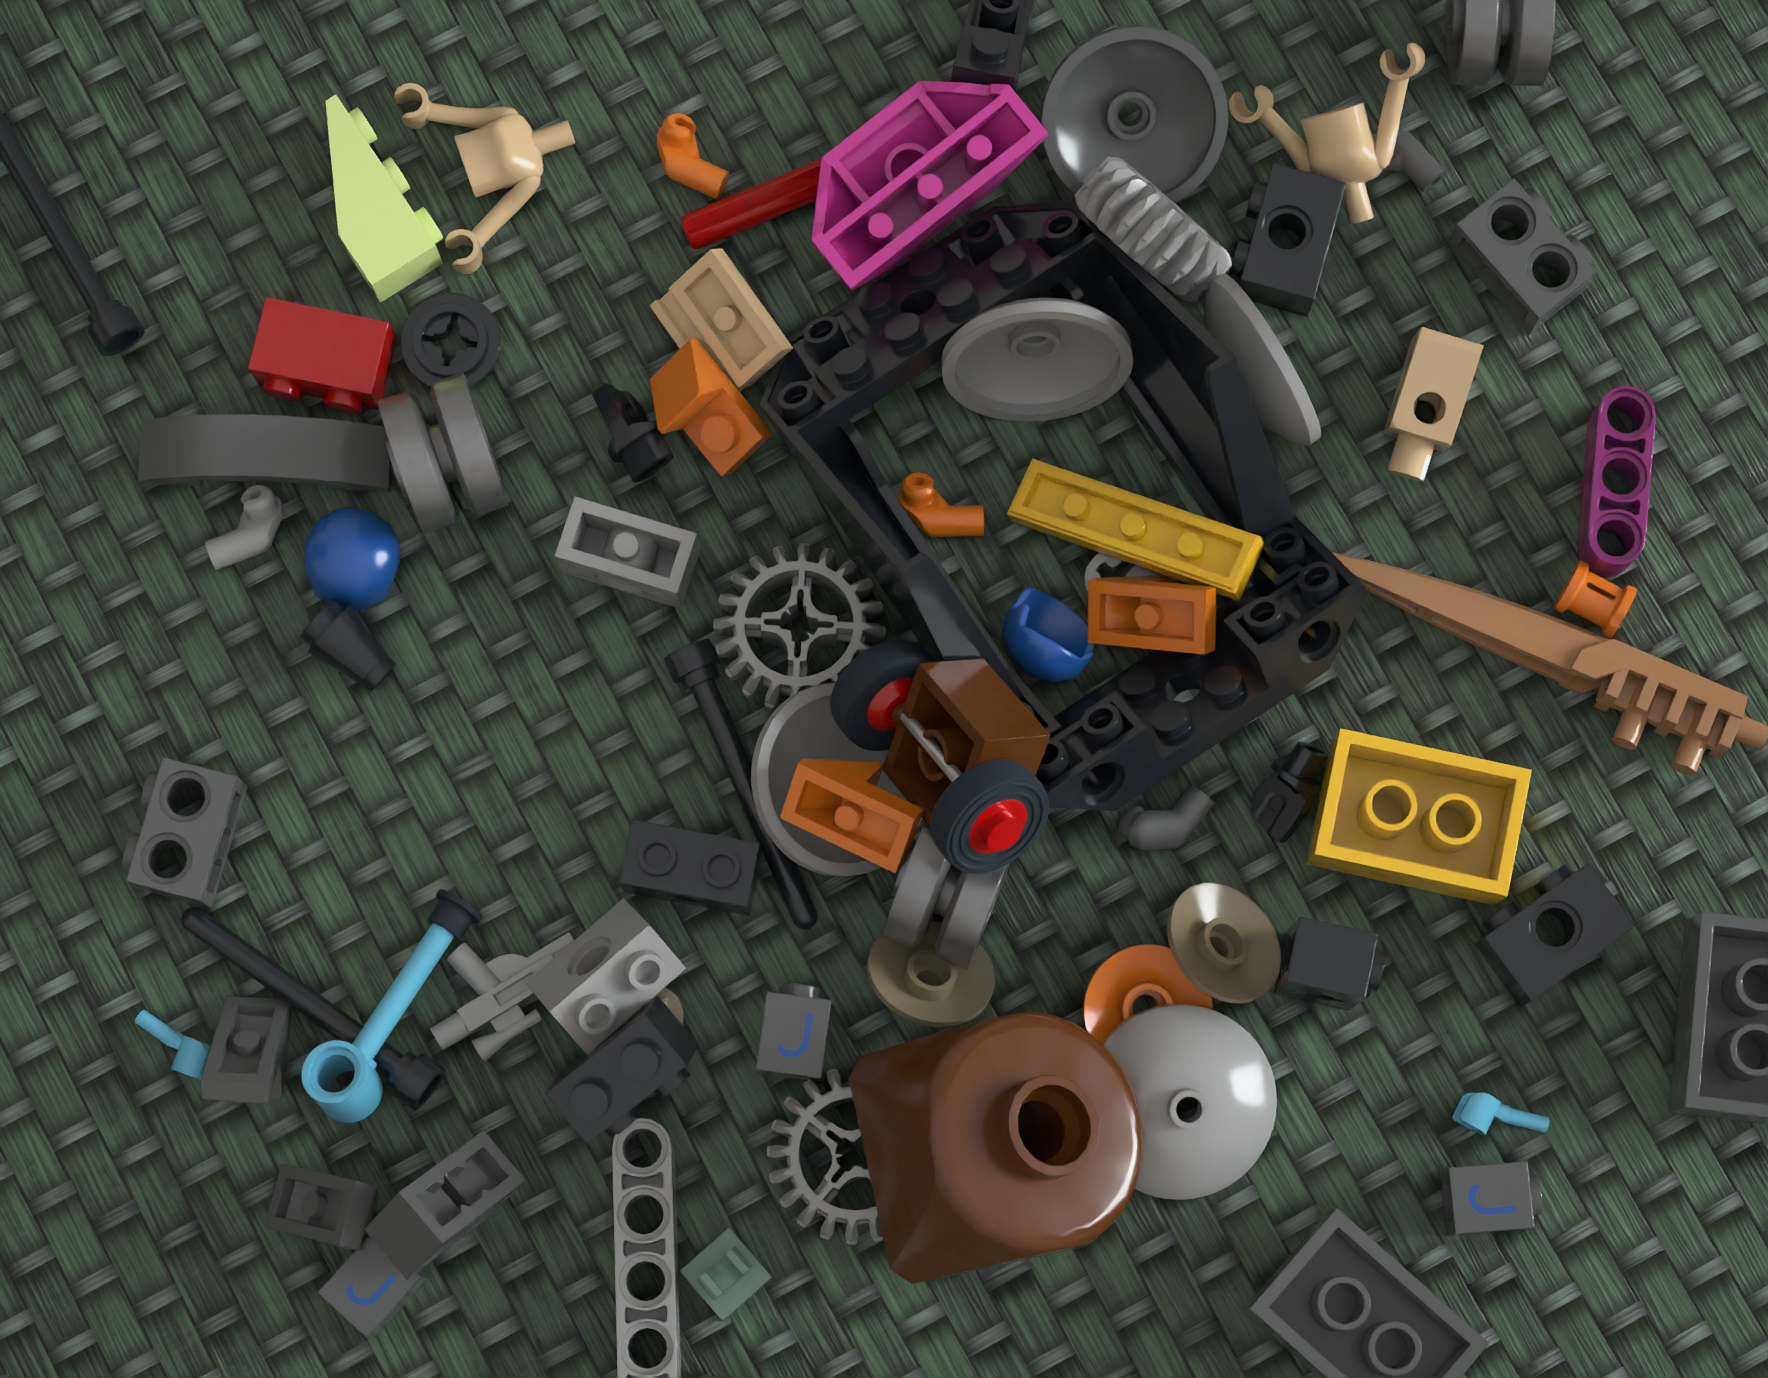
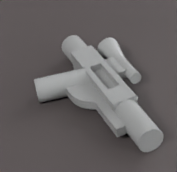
M570 932L527 958L518 954H505L496 957L486 964L466 943L456 948L449 955L447 961L477 992L479 997L457 1009L456 1013L430 1028L442 1050H445L469 1034L476 1033L491 1023L496 1032L471 1040L482 1060L486 1062L510 1039L540 1022L542 1018L536 1009L524 1015L520 1008V1005L536 996L525 983L575 941Z

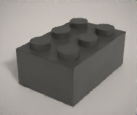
M1701 911L1685 920L1669 1113L1768 1125V919Z
M1338 1208L1327 1211L1242 1309L1318 1378H1461L1490 1344Z

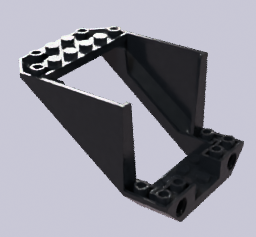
M1075 202L992 207L980 216L970 219L961 228L930 248L917 253L911 260L875 283L865 286L858 294L825 315L812 320L806 327L787 338L793 349L778 361L774 367L760 402L764 414L922 647L928 651L936 662L985 659L1049 732L1051 736L1035 776L1047 793L1049 808L1116 811L1330 669L1367 594L1364 584L1295 516L1236 357L1144 268L1099 230L1079 209ZM1048 291H1051L1055 298L1073 300L1092 306L1112 317L1125 329L1131 340L1133 367L1127 381L1119 389L1120 393L1206 518L1261 536L1264 542L1263 550L1249 578L1253 586L1243 592L1240 601L1232 599L1216 610L1215 651L1203 655L1154 650L1054 717L1004 658L888 486L860 432L849 421L850 418L941 361L943 350L950 338L978 314L1008 302L1039 298ZM932 307L922 315L917 316L915 314L921 309ZM1186 690H1200L1196 697L1182 703L1174 700L1180 693Z

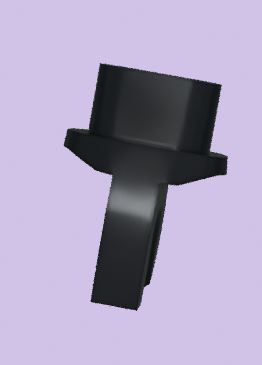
M607 383L592 393L601 415L614 436L608 446V455L613 462H623L633 482L647 479L674 458L664 439L667 433H660L656 421H648L644 409L632 394L615 389L613 385Z
M1299 741L1286 761L1275 759L1270 766L1275 772L1257 787L1252 798L1254 817L1280 843H1286L1308 813L1320 786L1315 777L1329 757L1324 751L1310 743Z

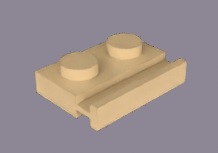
M723 248L710 249L668 288L670 290L668 293L649 305L679 348L689 339L696 338L739 392L753 385L793 349L790 342Z

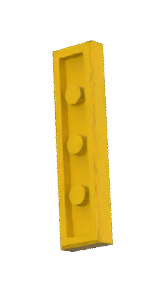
M1033 458L1007 512L1008 517L1014 523L1191 585L1216 587L1217 594L1240 601L1264 547L1261 536Z

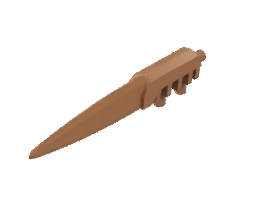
M1332 552L1364 584L1367 591L1475 646L1558 682L1559 686L1582 695L1598 689L1594 707L1605 712L1610 707L1623 712L1612 738V741L1620 747L1630 750L1636 749L1646 723L1655 726L1653 732L1666 737L1670 732L1682 738L1672 762V767L1683 774L1696 775L1706 748L1709 749L1707 755L1720 759L1731 748L1734 739L1759 750L1763 748L1768 739V725L1744 716L1748 696L1616 639L1606 638L1562 619L1479 590L1410 570Z

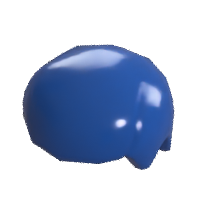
M353 507L333 510L328 516L321 517L313 527L305 543L304 550L305 572L315 596L327 604L335 599L345 609L351 605L355 611L363 610L383 601L390 592L392 581L400 566V546L392 525L371 510Z
M1030 587L1025 588L1003 619L1002 640L1014 664L1028 676L1051 683L1075 679L1093 658L1092 650L1096 644L1088 643V625L1064 603L1044 591Z

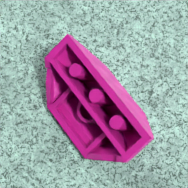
M918 81L821 158L811 242L850 291L900 265L995 190L1048 136V132L1009 84L982 85L963 82Z

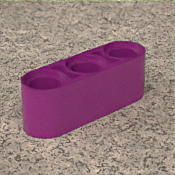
M1620 386L1609 391L1592 412L1587 424L1577 554L1579 560L1582 559L1589 563V571L1602 578L1615 577L1623 573L1643 551L1646 541L1656 414L1655 406L1650 397L1641 389L1632 386ZM1617 409L1625 411L1634 421L1635 431L1632 433H1622L1615 430L1608 421L1607 412ZM1605 470H1615L1622 473L1629 482L1630 492L1623 495L1612 493L1603 483L1602 472ZM1600 531H1610L1617 534L1624 543V555L1614 557L1603 552L1597 543V533Z

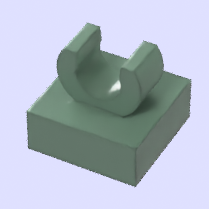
M730 1228L726 1229L680 1270L681 1274L722 1321H725L773 1278Z

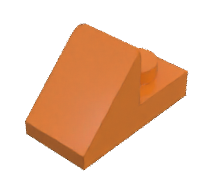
M696 338L689 339L650 378L657 428L660 433L666 434L683 429L721 477L734 473L773 435V432Z
M1165 575L1107 577L1088 580V643L1203 655L1215 651L1216 587L1179 584V580Z
M803 758L797 764L780 818L896 874L906 863L924 809L877 787L884 767L881 763Z

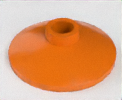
M1138 944L1115 952L1095 970L1084 994L1083 1020L1086 1031L1102 1043L1119 1024L1135 1015L1133 1003L1141 995H1150L1154 1000L1155 1007L1166 1004H1193L1212 1009V998L1187 978L1178 966L1169 947L1156 944Z

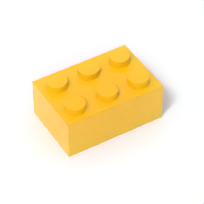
M1342 728L1338 730L1330 743L1329 757L1326 763L1306 865L1494 906L1508 896L1532 772L1531 769Z

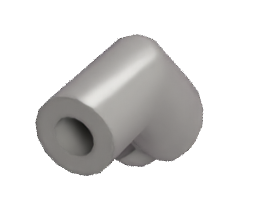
M255 485L248 488L241 497L244 510L237 529L205 541L207 552L216 571L262 554L272 545L283 517L281 500L274 495L271 488L265 485Z

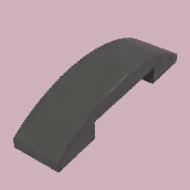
M186 415L141 421L137 481L139 484L202 486L203 480L324 484L327 490L390 492L392 463L385 441H388L384 426L282 415Z

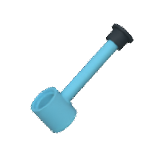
M439 889L436 894L439 903L427 919L429 924H431L430 928L354 1042L351 1044L341 1040L328 1041L317 1046L307 1056L302 1067L301 1077L303 1086L314 1101L332 1119L343 1123L358 1122L372 1114L379 1105L383 1093V1084L379 1073L375 1069L377 1064L373 1061L374 1057L451 941H460L472 922L479 923L483 918L477 909L457 895L447 890ZM355 1071L354 1078L346 1089L340 1092H331L332 1083L340 1074Z

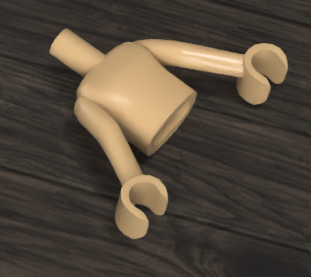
M1409 43L1407 45V54L1410 58V66L1407 71L1397 66L1391 49L1385 50L1381 55L1380 68L1383 74L1389 78L1376 140L1369 126L1364 102L1300 120L1308 146L1279 114L1272 109L1274 105L1273 94L1270 89L1263 85L1255 87L1254 95L1258 101V108L1255 113L1247 109L1244 97L1239 91L1232 94L1228 102L1229 111L1239 122L1252 123L1258 120L1285 149L1298 170L1346 182L1343 200L1350 224L1363 222L1374 218L1365 183L1379 176L1391 161L1407 85L1410 77L1418 74L1424 67L1425 53L1418 44Z
M414 83L403 84L395 91V102L404 104L416 100L422 103L418 110L408 112L402 116L401 119L405 126L411 129H420L427 125L429 121L476 129L454 136L475 198L499 189L513 187L472 231L457 229L450 232L445 239V246L448 249H455L463 245L473 248L472 253L468 257L457 259L452 264L456 272L471 274L481 266L483 260L482 247L521 209L539 187L543 174L542 155L575 144L569 122L566 120L533 131L527 120L523 116L518 115L514 108H465L430 102L428 94L420 85Z

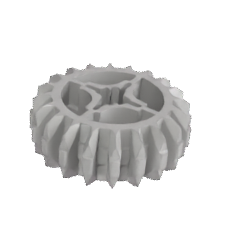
M1108 156L1098 168L1095 166L1084 178L1083 186L1075 194L1077 206L1099 230L1106 234L1113 243L1119 246L1162 285H1165L1184 301L1199 303L1206 295L1210 281L1223 273L1225 274L1232 266L1229 253L1218 241L1161 190L1118 157Z
M799 544L797 549L798 561L787 562L786 552L782 546L774 547L773 558L775 566L767 568L759 556L752 557L749 562L752 572L756 576L754 580H750L744 574L738 572L731 576L732 585L742 596L721 594L718 599L719 606L734 616L714 619L713 627L716 633L733 636L716 645L717 655L719 658L739 656L725 670L730 681L738 680L750 674L751 676L747 679L742 689L743 695L748 699L755 697L763 687L768 688L764 702L767 710L774 711L778 707L782 695L791 697L809 687L835 683L842 671L853 659L872 647L865 643L885 640L886 628L884 626L866 623L883 614L882 602L874 600L861 602L873 591L872 581L866 578L850 585L849 582L853 579L857 570L856 564L852 560H848L836 572L833 571L832 566L835 555L832 549L825 548L820 555L818 563L810 562L808 544ZM792 584L789 601L782 609L775 612H762L761 618L751 617L755 607L767 594L777 588ZM812 584L834 594L845 605L852 622L837 621L836 615L823 614L815 609L811 597ZM803 602L804 617L807 618L808 627L817 631L814 635L807 632V640L801 642L800 657L796 658L795 641L792 640L791 631L783 628L786 624L793 627L792 619L798 618L799 603ZM747 637L763 638V643H770L781 647L787 654L788 676L777 673L765 666L752 652ZM838 641L850 642L842 657L830 668L818 674L807 676L809 661L815 651L822 647H837Z
M831 1069L827 1071V1080L831 1091L821 1095L817 1084L813 1080L809 1079L803 1083L806 1094L812 1100L806 1108L792 1097H788L785 1100L784 1106L786 1109L798 1117L794 1125L783 1120L773 1121L772 1130L779 1135L789 1137L787 1146H768L767 1156L776 1160L787 1159L788 1168L775 1170L769 1174V1178L772 1184L792 1181L795 1188L785 1193L780 1198V1203L784 1208H789L803 1199L808 1206L800 1213L797 1219V1223L803 1228L811 1224L818 1213L826 1218L820 1231L822 1239H831L836 1222L847 1224L845 1233L846 1243L855 1245L859 1237L857 1225L869 1223L870 1235L873 1241L879 1242L883 1240L876 1206L863 1210H847L830 1204L836 1195L850 1182L855 1180L871 1182L868 1168L864 1170L856 1165L849 1172L845 1171L839 1180L833 1183V1180L841 1171L837 1161L844 1159V1155L837 1154L838 1144L827 1135L832 1134L842 1143L846 1141L854 1146L862 1138L860 1129L853 1131L843 1130L821 1116L823 1112L836 1105L854 1102L851 1087H841L838 1071ZM807 1130L816 1136L832 1154L831 1167L823 1177L824 1180L814 1192L807 1184L801 1167V1147Z

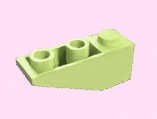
M334 95L326 100L325 103L338 235L348 255L381 303L443 264L435 244L444 238L427 210L422 207L413 212L402 195L411 188L394 160L389 157L380 162L369 144L378 138L360 109L357 107L347 112L337 95Z

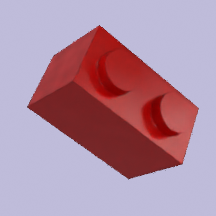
M266 297L248 370L258 385L263 386L262 391L274 398L286 401H299L301 394L323 398L325 406L344 413L360 414L362 407L379 410L378 401L382 400L397 338L389 322Z

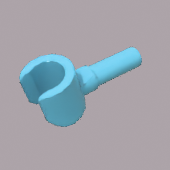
M142 1010L137 1015L135 1023L167 1046L178 1050L171 1069L201 1080L211 1046L184 1036L179 1031H174L146 1010Z
M1466 1093L1462 1096L1453 1114L1455 1122L1481 1135H1486L1494 1118L1502 1123L1546 1133L1549 1127V1117L1510 1108V1106L1501 1104L1498 1099L1487 1093Z

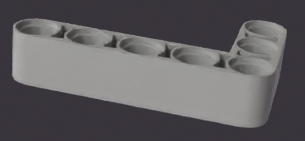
M638 1118L621 1133L615 1135L612 1146L617 1377L681 1378L675 1148L673 1139L662 1125L651 1119ZM652 1132L661 1141L660 1157L651 1166L644 1168L633 1166L626 1154L628 1142L637 1133ZM639 1198H655L663 1209L662 1223L652 1233H636L628 1221L630 1207ZM648 1262L655 1263L664 1273V1289L655 1299L641 1301L631 1291L629 1284L630 1276L639 1265ZM646 1329H655L661 1333L667 1345L666 1356L663 1361L652 1368H645L639 1365L631 1352L632 1341L635 1336Z

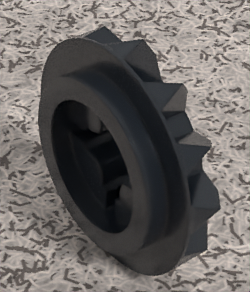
M445 293L423 301L410 313L401 333V352L408 369L421 384L432 387L435 381L463 372L471 390L474 384L485 376L492 375L494 364L497 361L498 355L502 352L501 335L495 317L484 304L467 295ZM454 320H457L456 325L459 329L461 340L465 343H470L471 347H468L467 350H457L454 359H451L450 366H447L442 348L433 345L432 342H436L437 339H447L449 331L453 330Z

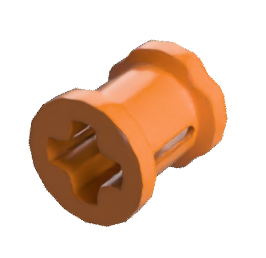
M1580 559L1559 594L1553 610L1561 614L1569 610L1601 627V635L1611 639L1627 614L1636 596L1637 589L1631 585L1621 588L1589 571V563Z

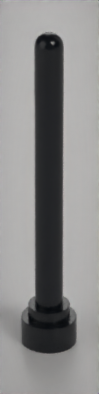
M0 109V159L90 310L87 318L90 323L88 334L103 356H112L127 350L143 337L145 330L131 307L123 306L119 300H112Z
M703 639L686 645L664 658L667 669L674 683L681 682L685 692L692 691L756 839L760 843L763 855L793 923L800 929H810L816 924L818 914L795 862L787 857L772 841L757 813L751 785L752 764L715 683V680L720 677L716 666L720 664V660L710 639Z
M190 907L183 912L181 923L185 930L336 1039L351 1044L354 1042L364 1027L362 1024L202 909ZM384 1042L373 1059L377 1064L376 1068L389 1076L387 1084L394 1088L393 1096L414 1111L420 1109L431 1097L446 1071L444 1067L424 1053L419 1057L410 1051L403 1055L387 1042Z

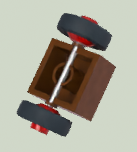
M896 639L870 647L847 665L835 683L830 701L831 712L837 726L851 742L868 751L889 750L883 771L908 802L924 809L921 818L929 826L932 839L945 859L963 872L980 874L999 869L1022 855L1037 839L1048 817L1049 799L1043 785L1035 776L1051 735L985 659L936 662L928 651L920 645L909 640Z

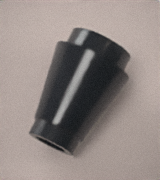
M335 599L314 618L300 636L311 646L308 653L360 685L363 684L370 692L397 665L388 656L386 650L353 607L350 605L345 609Z

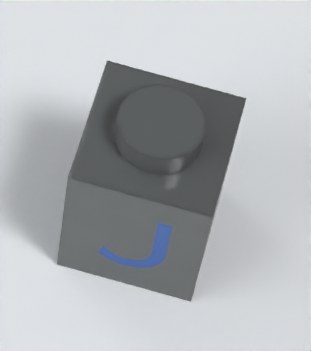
M783 983L781 993L767 991L756 1071L759 1075L803 1081L811 1079L814 1082L822 1083L833 1005L832 1000L820 999L821 988L796 983Z
M1528 1161L1449 1167L1439 1171L1446 1236L1535 1228L1533 1215L1542 1214V1190L1538 1176H1529Z
M368 1236L361 1244L360 1251L356 1250L318 1293L365 1337L375 1338L427 1281L428 1277L421 1271H418L406 1280L373 1239Z

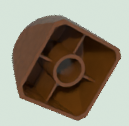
M1024 1012L967 1024L862 1055L849 1077L889 1267L911 1284L1085 1247L1092 1243L1115 1221L1125 1208L1135 1189L1143 1159L1144 1140L1140 1111L1131 1083L1121 1065L1098 1039L1066 1019L1040 1012Z

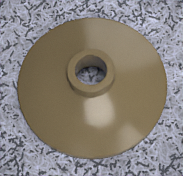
M1219 883L1194 885L1184 891L1174 901L1167 918L1168 942L1178 966L1195 986L1206 994L1228 1003L1254 1001L1273 987L1281 968L1280 944L1270 920L1254 901L1242 892Z
M932 920L923 942L914 948L882 937V932L870 949L867 959V974L875 994L897 1015L925 1026H956L972 1020L986 1008L994 991L995 972L988 954L980 944L968 970L937 958L935 943L943 922Z

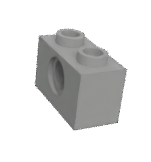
M574 496L555 553V559L561 573L682 609L701 549L697 533Z
M623 898L525 984L588 1055L682 973L686 967L654 929Z

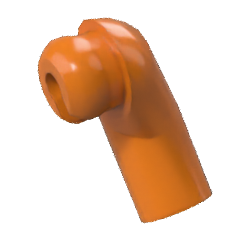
M681 113L668 115L663 120L662 127L658 129L656 135V145L665 174L675 182L718 200L728 181L729 171L700 158L694 135L696 127L690 117Z
M911 473L903 479L898 500L912 522L923 534L933 538L984 536L983 505L950 506L933 487L934 480L925 473Z

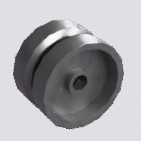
M1447 0L1445 16L1446 58L1451 84L1486 85L1492 77L1498 61L1501 76L1506 84L1511 86H1542L1547 77L1551 60L1555 0Z
M463 372L433 382L430 398L438 421L436 424L429 426L418 397L410 391L378 401L380 414L388 437V441H385L396 478L404 497H409L423 533L455 523L457 507L449 483L457 480L468 507L477 515L509 505L485 429Z
M924 823L917 841L913 840L906 863L901 867L891 895L895 899L882 937L914 948L923 942L935 914L943 916L944 920L935 943L937 958L968 970L1010 863L986 873L972 874L963 872L950 864L937 849L932 839L930 828Z

